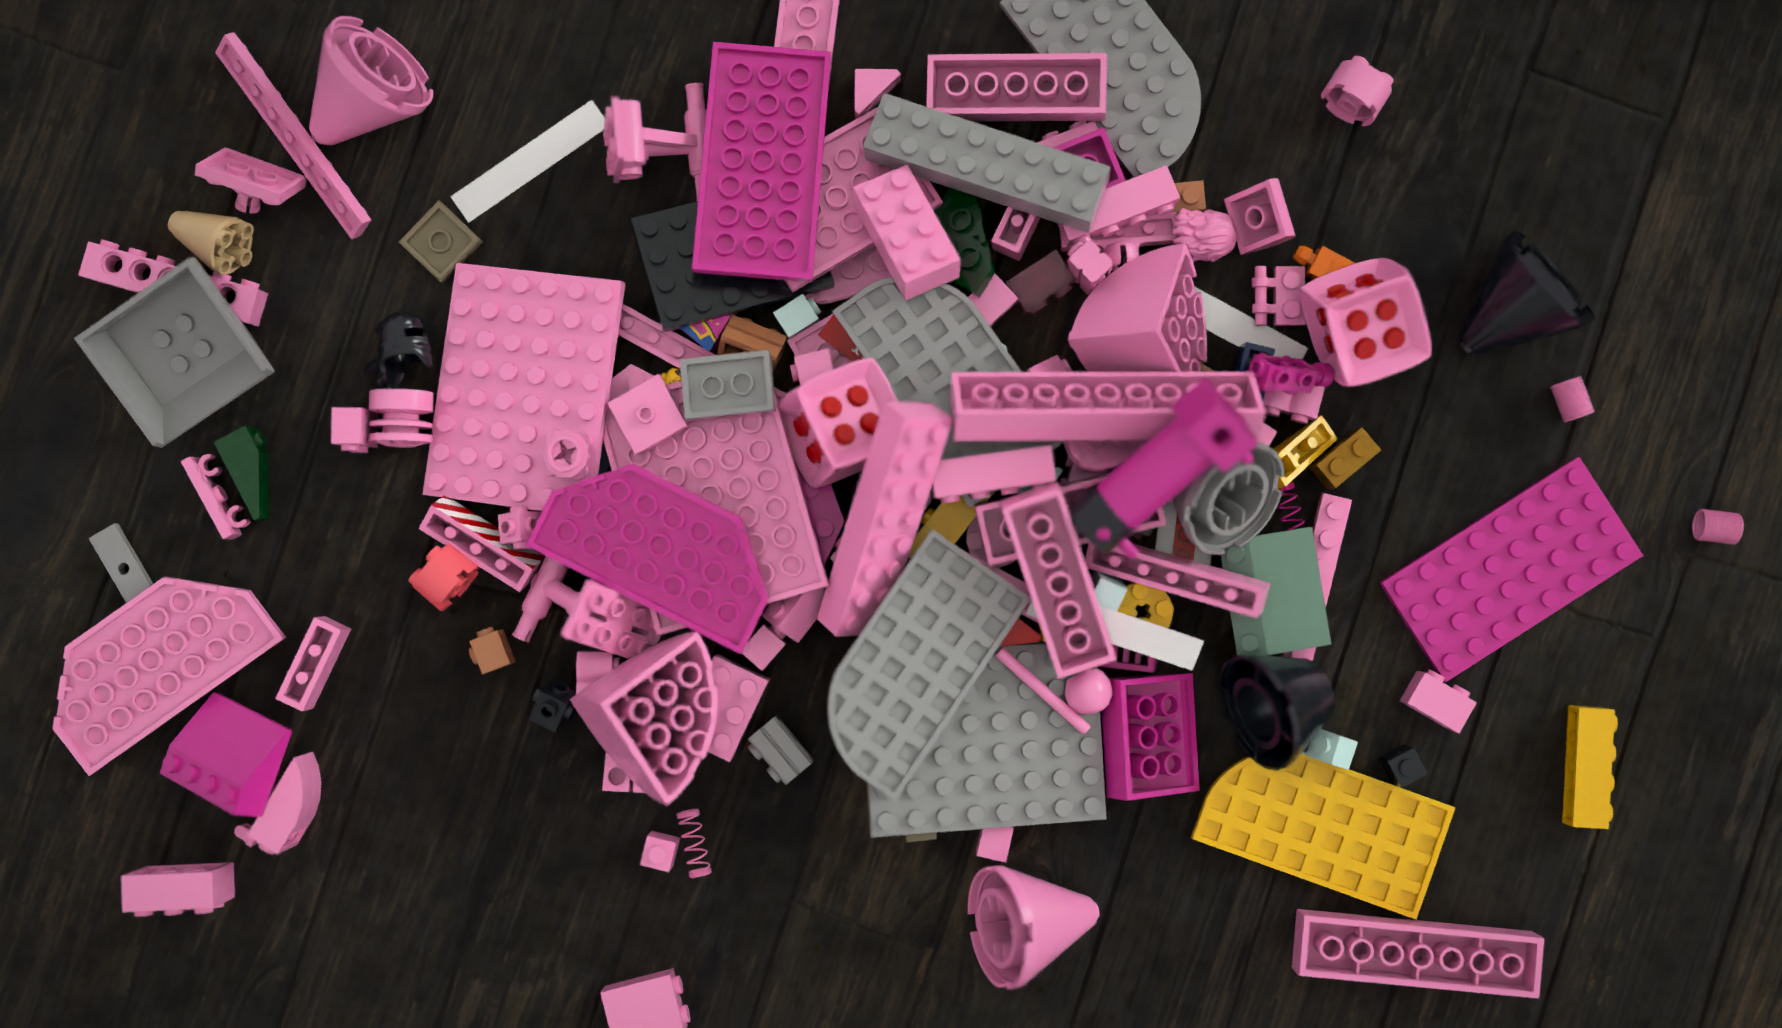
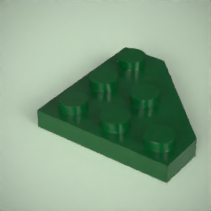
M949 187L942 199V205L934 213L960 258V277L950 281V283L980 298L995 274L980 200L977 196Z

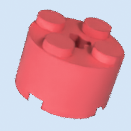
M451 544L444 545L442 548L436 546L426 556L428 563L423 569H417L408 581L415 590L439 611H443L453 604L449 600L451 597L453 598L456 595L460 597L470 587L479 574L477 570L481 568Z

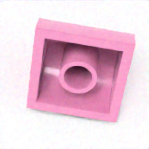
M1268 179L1224 199L1236 232V241L1241 255L1281 244L1296 236L1279 179Z

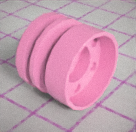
M375 389L369 391V410L383 414L382 419L373 420L368 423V427L382 429V433L368 434L369 442L378 443L386 447L412 448L422 444L433 443L432 435L419 434V430L433 428L432 423L419 420V415L433 412L432 392L408 389Z

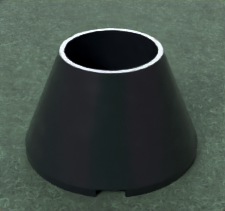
M1242 654L1226 661L1220 671L1219 697L1225 719L1231 718L1238 734L1233 736L1245 753L1253 761L1266 769L1278 771L1292 765L1334 712L1335 699L1331 684L1323 670L1309 659Z

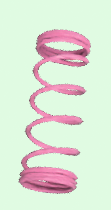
M690 809L676 814L678 819L689 817L678 823L680 825H700L697 829L681 835L682 838H703L700 842L684 849V851L706 852L702 856L686 863L708 864L706 868L689 871L690 878L705 876L712 872L711 868H709L711 864L708 862H694L708 853L706 849L692 848L701 844L705 837L689 835L699 830L702 824L686 822L699 816V809Z

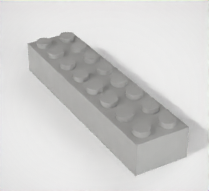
M885 93L882 96L863 145L865 158L868 161L893 169L908 165L914 176L1086 233H1090L1110 177V166Z

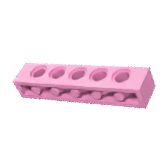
M101 239L100 244L88 241L78 275L93 281L139 293L177 266H174L175 260L159 255H157L156 260L146 258L147 252L129 247L128 252L118 250L119 244ZM122 260V268L116 272L115 264L117 261ZM150 267L151 274L148 279L144 280L143 272L146 268ZM214 271L210 278L226 300L227 295L231 291H235L236 297L230 306L243 323L259 327L268 293L259 290L260 284L242 279L241 284L231 282L232 276L222 275Z

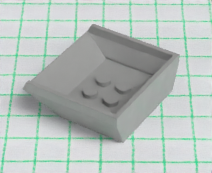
M194 257L188 258L74 338L150 443L160 448H163L275 372L248 329L203 266Z

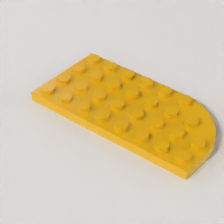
M1300 754L1292 765L1278 771L1266 769L1247 756L1226 769L1211 785L1204 798L1191 838L1417 920L1455 807Z

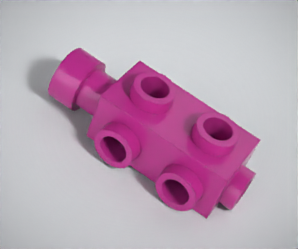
M1265 353L1254 354L1248 371L1254 372L1259 390L1267 393L1281 390L1291 395H1297L1298 392L1311 393L1313 386L1327 387L1334 378V369L1329 363L1316 362L1310 365L1303 359L1291 358L1287 355L1282 357L1268 356Z

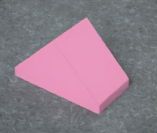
M855 69L856 119L871 111L881 101L883 94H888L901 81V73L897 69Z

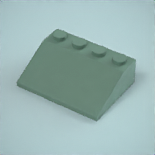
M1312 527L1256 535L1250 542L1239 549L1234 545L1223 549L1225 554H1221V560L1224 570L1271 583L1264 610L1257 618L1230 610L1237 655L1267 656L1332 644Z

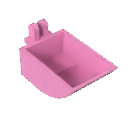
M313 752L293 758L268 799L263 816L257 817L253 826L249 823H244L235 828V835L244 840L248 846L251 847L259 843L258 847L264 852L279 854L299 843L316 814L321 796L320 770Z

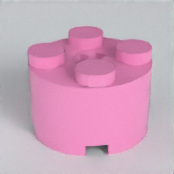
M1354 56L1352 60H1345L1340 63L1322 91L1321 98L1323 100L1326 97L1328 100L1326 107L1341 120L1351 124L1355 120L1364 121L1361 126H1368L1374 122L1392 92L1393 78L1389 74L1379 72L1370 66L1365 58Z

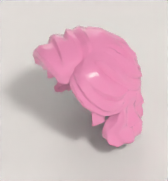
M1182 208L1179 214L1174 217L1176 221L1172 222V225L1175 227L1173 234L1179 237L1173 240V244L1185 243L1193 263L1199 260L1214 262L1233 250L1236 242V232L1229 215L1210 209L1201 212Z

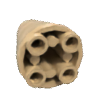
M176 211L170 216L168 221L169 231L211 270L226 275L231 274L240 266L245 267L250 263L252 259L250 249L254 231L252 224L237 217L194 211Z

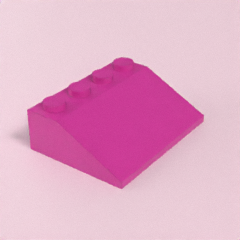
M1193 673L1109 678L1113 694L1109 705L1102 710L1107 798L1128 801L1200 791Z
M213 692L169 745L160 774L232 815L262 817L292 730L218 692Z

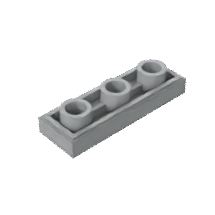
M118 523L108 526L89 538L126 603L153 585L152 580ZM126 564L129 566L128 573L124 570Z

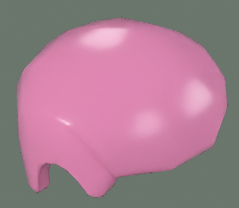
M1090 668L1068 678L1065 687V697L1068 705L1076 713L1084 715L1094 714L1102 711L1109 705L1113 690L1110 679L1102 670Z

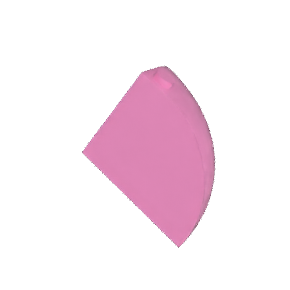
M1185 243L1159 248L1134 258L1113 271L1090 293L1080 308L1072 331H1070L1068 336L1070 347L1074 349L1088 372H1201V363L1207 362L1205 312L1201 292H1195L1192 278L1196 277L1197 274Z
M698 632L677 635L649 647L619 664L570 699L591 733L618 767L641 790L665 805H668L677 797L694 777V771L701 759H704L707 754L716 724L717 686H714L711 670L713 665L707 648Z

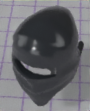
M404 311L395 312L383 318L374 329L375 333L379 336V355L376 359L365 365L363 372L365 374L374 372L378 375L373 383L375 387L386 385V389H399L405 374V366L422 361L428 368H431L433 366L432 348L429 344L424 320L414 313Z

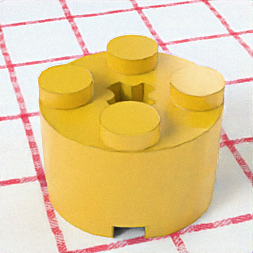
M1135 582L1125 585L1127 592L1117 612L1136 618L1138 612L1135 610V607L1145 605L1144 611L1147 614L1145 617L1139 616L1138 619L1165 628L1170 626L1173 617V605L1165 591Z

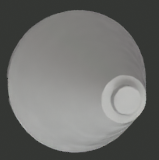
M1257 441L1259 445L1250 451L1254 456L1250 464L1244 465L1239 460L1226 472H1223L1214 464L1172 498L1186 536L1204 552L1209 554H1225L1223 549L1232 545L1239 549L1250 542L1265 527L1275 512L1282 492L1277 489L1279 476L1285 477L1284 466L1280 456L1264 443Z

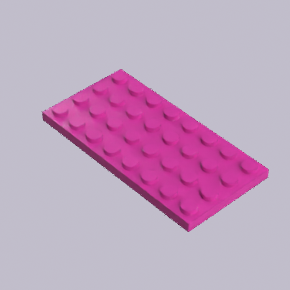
M713 42L692 263L693 273L813 282L831 52Z
M1575 457L1385 578L1379 584L1435 671L1445 678L1443 682H1447L1638 560L1643 554L1581 458Z

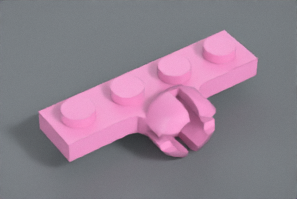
M1171 212L1163 216H1158L1156 213L1147 216V221L1140 225L1131 227L1129 223L1119 227L1120 231L1111 236L1103 237L1101 234L1091 239L1100 248L1102 253L1104 252L1113 261L1111 271H1115L1118 269V265L1121 264V257L1123 265L1139 256L1140 247L1173 244V240L1179 237L1173 234L1175 227L1172 225V222L1176 221L1174 217L1177 215V212ZM1060 232L1061 252L1070 251L1074 245L1067 247Z

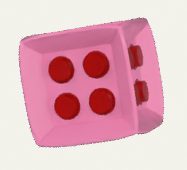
M1388 258L1370 259L1323 275L1301 287L1302 308L1315 352L1321 363L1332 365L1334 369L1333 379L1340 385L1358 386L1416 366L1431 356L1430 335L1418 291L1409 272L1398 263Z
M873 358L858 360L817 376L788 392L777 405L781 411L794 461L811 488L829 485L862 471L884 401L898 402L886 376Z

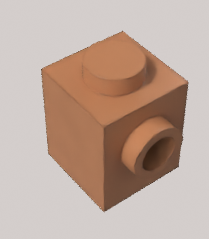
M493 626L476 632L478 638L470 641V657L475 665H479L482 674L516 662L503 629L494 631Z

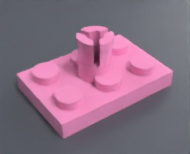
M226 147L197 163L195 168V175L206 179L208 183L224 185L234 189L237 193L235 208L245 213L247 206H250V213L259 212L260 199L269 205H280L304 189L307 181L304 175Z

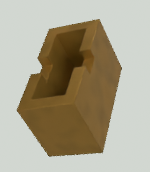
M1358 428L1351 431L1330 451L1310 465L1309 468L1327 490L1333 489L1379 453L1381 449L1363 428Z

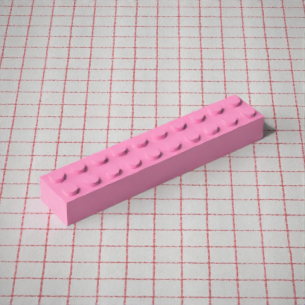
M952 372L949 399L951 417L953 418L954 441L1150 440L1177 418L1172 405L1205 377L1244 417L1256 440H1259L1265 409L1254 372Z

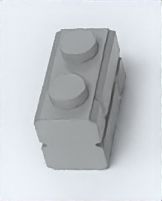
M777 714L748 738L751 743L748 746L749 750L758 760L762 757L770 766L767 768L768 773L777 783L782 780L785 785L788 784L814 761Z

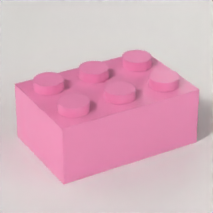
M716 654L712 659L713 668L711 670L714 686H717V715L712 740L707 752L730 762L738 749L770 678Z
M234 862L144 866L121 876L122 912H134L136 917L153 915L154 911L163 910L164 915L182 914L186 909H194L195 914L214 912V908L223 907L225 902L235 898Z

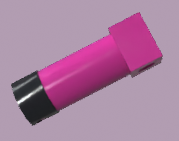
M1206 377L1172 405L1177 418L1099 483H1095L1068 506V511L1076 525L1100 551L1109 553L1118 546L1129 558H1135L1139 550L1127 537L1135 532L1140 524L1212 465L1216 464L1223 472H1226L1239 460L1244 465H1248L1253 461L1254 456L1250 451L1259 443L1244 417Z

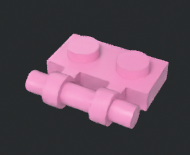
M1255 266V278H1252V288H1255V304H1252V314H1255L1256 326L1267 325V314H1274V326H1304L1306 324L1300 289L1305 285V266H1275L1273 268V278L1266 277V266ZM1267 288H1274V304H1267Z

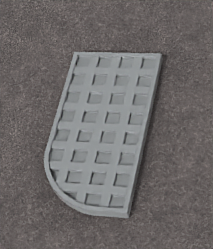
M1002 0L999 6L1036 54L1107 53L1106 121H1095L1098 129L1105 128L1117 160L1131 178L1166 165L1169 168L1182 156L1189 146L1199 122L1201 111L1199 79L1190 58L1145 0Z
M889 277L868 285L832 311L864 358H873L879 365L898 402L932 403L951 417L949 399L952 372H1022L974 303L958 289L947 283L905 301L893 277ZM951 426L940 460L1051 445L1052 450L1064 443V440L954 441L953 428ZM971 494L961 495L969 508L984 499H972Z
M933 529L929 531L838 665L832 677L828 695L829 727L840 755L858 776L895 801L1031 599V597Z

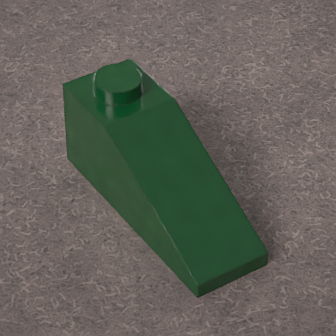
M243 426L214 441V444L253 520L266 521L269 519V453L265 447L267 441L259 429L256 430L255 427Z

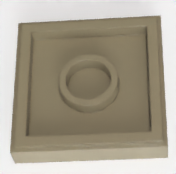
M440 200L399 241L441 283H444L455 272L456 263H463L483 242Z

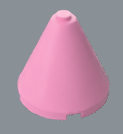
M351 16L337 17L324 32L309 124L312 138L321 145L332 146L420 114L433 99V90L429 89L427 92L425 82L429 78L414 56L396 39L377 27L372 33L360 27L363 20Z
M997 865L982 868L974 876L968 896V914H975L977 931L970 932L978 962L987 978L996 987L1006 986L1007 990L1022 987L1096 924L1099 917L1098 905L1089 896L1004 866Z

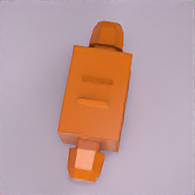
M1298 246L1293 255L1296 262L1302 266L1308 265L1305 270V276L1312 280L1356 264L1324 246L1317 249L1315 254L1312 253L1313 249Z

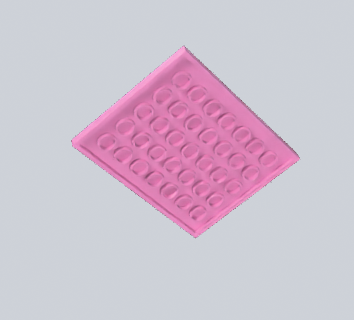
M456 263L431 433L433 443L429 446L422 495L443 497L445 495L451 499L509 507L527 506L530 510L542 511L552 491L598 476L625 282ZM561 430H572L581 434L585 441L589 443L588 450L591 457L588 458L586 463L587 468L578 473V476L562 478L552 474L547 469L543 460V449L548 438L554 433ZM564 445L565 453L558 459H567L570 462V455L576 449H567Z
M682 381L668 384L667 387L685 418ZM775 390L776 411L686 420L688 428L638 456L631 449L608 405L603 441L611 470L636 464L742 517L769 597L767 604L830 586L781 411L777 406L778 401ZM649 608L657 636L688 628Z

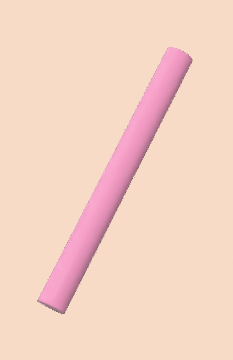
M1001 647L995 653V657L1082 735L1090 729L1091 726L1005 648Z

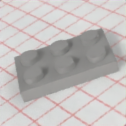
M761 350L680 359L684 415L686 420L776 411L771 351Z

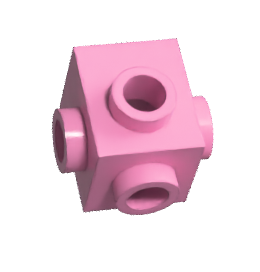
M516 506L510 508V513L498 515L500 544L513 545V550L530 549L526 544L541 512L528 511L527 506Z

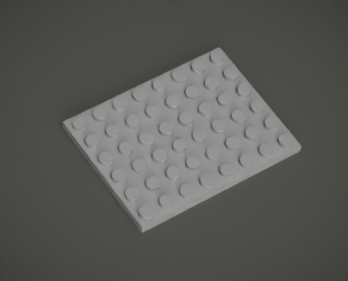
M1047 643L1003 646L1068 705L1065 697L1066 682L1068 678L1073 677L1077 673L1058 679ZM993 655L897 800L895 801L867 782L870 836L883 837L1106 819L1100 712L1088 715L1077 713L1091 726L1082 735Z

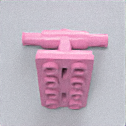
M690 83L685 85L688 110L684 115L686 133L642 127L639 101H619L618 97H612L611 107H606L603 137L604 146H608L606 158L607 175H613L614 183H620V180L642 177V165L646 164V160H649L651 156L688 154L689 170L691 176L695 177L696 202L698 201L707 113L703 91L704 84Z
M545 556L538 572L531 580V587L521 606L523 614L512 633L514 637L529 643L539 620H543L546 617L552 603L555 602L566 609L569 614L561 632L563 637L629 659L656 645L661 637L656 635L649 607L591 578L585 582L581 592L573 590L562 583L570 567L548 556Z

